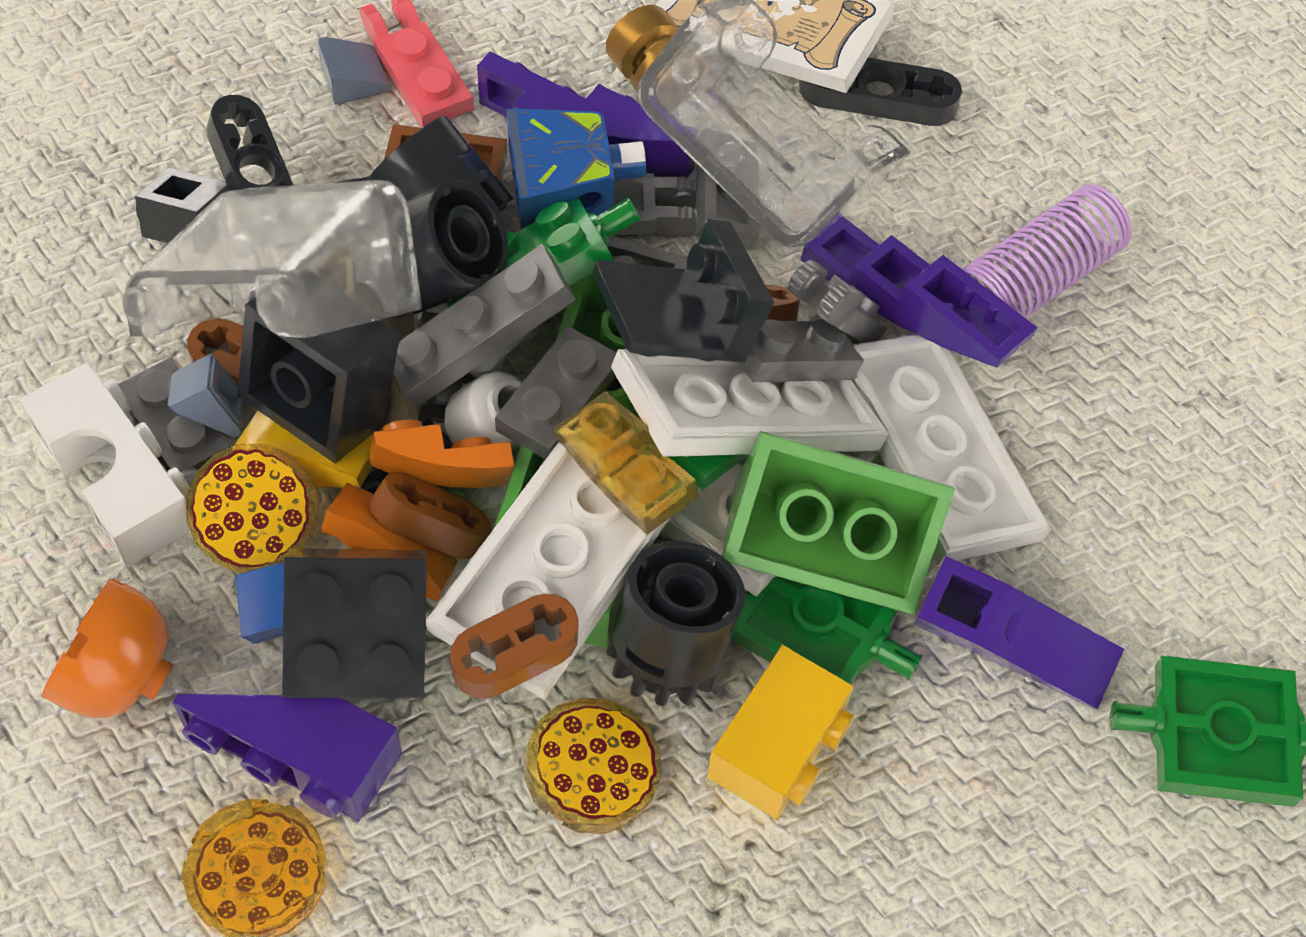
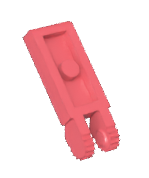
M411 0L391 1L393 14L402 27L401 30L391 34L388 33L385 22L374 4L372 5L371 3L359 9L362 24L375 46L380 63L421 128L441 116H447L448 119H452L474 110L472 94L425 21L420 22Z

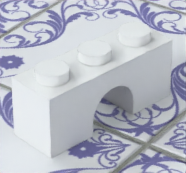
M86 362L19 399L34 433L64 477L90 463L107 462L114 464L104 478L83 489L81 492L96 524L127 569L194 530L193 520L187 506L193 502L194 496L189 484L176 467L167 472L157 460L163 454L159 443L144 422L133 426L125 415L131 411V407L121 388L113 378L102 382L89 362Z

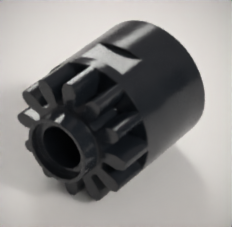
M447 116L435 119L413 134L387 156L367 179V183L388 208L450 180H461L476 186L492 201L499 213L514 199Z
M450 180L371 216V223L359 228L357 231L359 238L367 245L353 252L355 259L363 262L364 272L360 275L361 283L364 285L371 284L377 289L374 296L375 303L382 305L392 301L394 314L401 316L410 311L415 315L441 305L449 299L458 298L481 287L488 280L505 270L509 247L504 223L492 201L476 186L461 180Z
M670 541L653 545L642 551L635 558L629 570L606 651L608 656L616 659L612 671L614 678L624 679L632 675L633 682L630 689L632 696L639 697L644 691L655 694L654 699L658 706H665L669 696L677 693L679 700L689 705L693 702L697 688L703 692H710L712 690L745 603L744 584L733 565L723 556L707 547L683 541Z

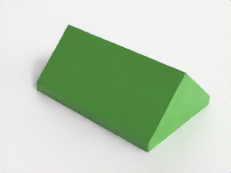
M760 431L735 481L722 556L735 565L914 615L955 488L930 479Z

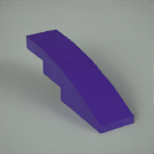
M843 216L804 245L800 261L804 263L808 260H813L828 271L826 280L830 281L836 275L848 285L856 287L880 306L876 313L945 349L997 368L1032 338L1038 328L946 256L942 255L930 265L893 235L881 244H878Z

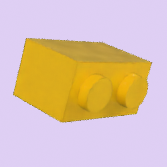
M782 645L712 750L707 778L778 820L790 800L800 806L808 796L821 771L812 764L824 745L835 751L845 737L855 715L846 711L853 686Z

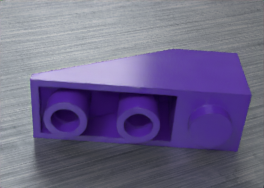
M948 556L943 560L913 624L1095 710L1099 708L1124 652V648L1009 584Z
M178 694L172 702L184 726L182 734L192 744L213 755H217L220 749L242 759L240 763L242 768L257 780L270 786H276L279 780L301 791L299 796L304 803L318 813L330 818H335L341 812L359 822L402 755L397 727L342 698H282V695Z

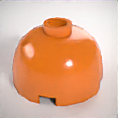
M114 578L109 579L76 630L78 633L69 649L61 655L45 685L41 697L69 712L87 718H111L125 713L141 695L154 700L174 666L173 663L163 659L169 640V631L166 618L157 605L130 585L123 584Z

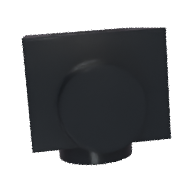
M169 167L135 195L136 214L139 219L142 237L168 243L176 248L193 250L195 261L205 263L237 234L233 200L225 181Z

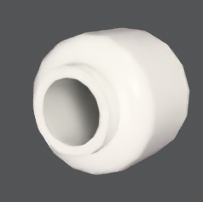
M494 371L484 373L461 387L450 397L445 409V428L450 441L454 444L466 438L487 437L491 440V444L510 441L512 453L520 449L521 445L496 432L495 417L523 381L510 373Z

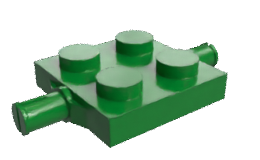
M578 197L568 203H554L543 209L537 215L534 223L516 233L506 232L509 247L506 268L543 244L555 259L570 286L591 274L598 260L614 261L608 250L609 237L637 221H641V218L629 197L598 216L586 212ZM468 294L453 298L450 301L448 300L446 302L448 308Z
M775 576L757 597L746 590L744 607L732 637V641L770 663L781 646L784 645L851 685L858 675L870 667L874 661L879 662L910 681L923 658V655H919L889 638L891 623L899 612L898 610Z
M1162 655L1155 665V700L1152 706L1119 703L1118 701L1112 703L1110 710V719H1112L1110 722L1111 730L1150 733L1152 743L1157 752V791L1295 807L1302 800L1301 765L1306 754V722L1297 702L1295 671Z

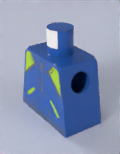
M507 109L508 147L520 230L534 223L537 215L546 207L557 202L568 203L577 197L586 212L598 216L614 206V180L646 177V159L643 142L609 145L604 116L597 111Z

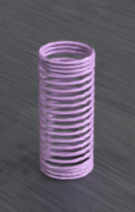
M1085 184L962 270L969 275H973L974 279L978 282V278H980L988 290L1017 312L1020 311V314L1026 318L1099 265L1106 262V260L1113 257V255L1127 247L1132 237L1131 222L1126 209L1109 190L1096 184ZM1080 197H1088L1096 201L1107 211L1118 231L1119 241L1117 245L1112 226L1102 211L1091 202ZM1079 202L1091 208L1104 222L1111 237V245H1108L1102 226L1091 213L1079 206ZM1081 212L1086 217H1088L1094 224V226L1097 228L1102 238V241L1096 237L1095 232L1092 230L1089 224L1083 219ZM1060 219L1064 221L1065 226L1060 223ZM1053 225L1057 227L1058 232L1053 229ZM1045 230L1049 231L1051 238L1045 233ZM1064 233L1067 234L1071 241L1074 243L1078 253L1071 247L1068 240L1064 236ZM1038 235L1042 237L1044 244L1038 239ZM1057 239H1059L1063 246L1066 248L1070 257L1063 251ZM1031 241L1035 243L1037 249L1031 245ZM1049 243L1053 246V248H1054V249L1056 250V252L1059 254V256L1061 257L1062 261L1055 255V253H1054V251L1052 250V248L1050 247ZM1023 246L1028 249L1029 255L1024 251ZM1042 249L1045 251V253H1046V254L1049 256V258L1052 260L1054 266L1049 262V260H1048L1047 257L1045 256V254H1044V252L1042 251ZM1016 252L1021 255L1022 261L1017 257ZM1036 256H1037L1038 259L1041 261V263L1044 265V267L1046 268V270L1041 266V264H1040L1039 261L1037 260ZM1008 257L1013 260L1015 267L1009 262ZM1001 263L1006 266L1008 273L1002 268ZM1069 264H1071L1072 266H1074V270H1072V269L1070 268V265H1069ZM1031 265H1032L1033 268L1036 270V272L1038 273V275L1034 272V270L1032 269ZM1054 274L1059 277V280L1055 279ZM1046 278L1051 281V285L1047 284ZM1038 283L1043 286V290L1039 288ZM1030 288L1035 291L1036 296L1032 294ZM1021 291L1028 296V301L1024 299ZM1015 298L1020 301V306L1016 303Z

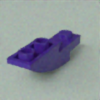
M491 51L477 65L479 104L507 117V109L513 108L597 111L604 116L609 145L643 142L646 173H654V177H689L695 168L698 132L688 128L677 119L668 118L639 104L628 95L619 94L598 84L590 95L584 98L568 86L558 85L530 71L523 64L509 61Z

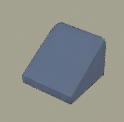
M329 37L316 38L320 63L335 105L389 92V85L374 45Z
M209 354L173 373L167 403L171 410L234 438L243 433L246 402L238 397V385L216 356L213 357L212 354Z

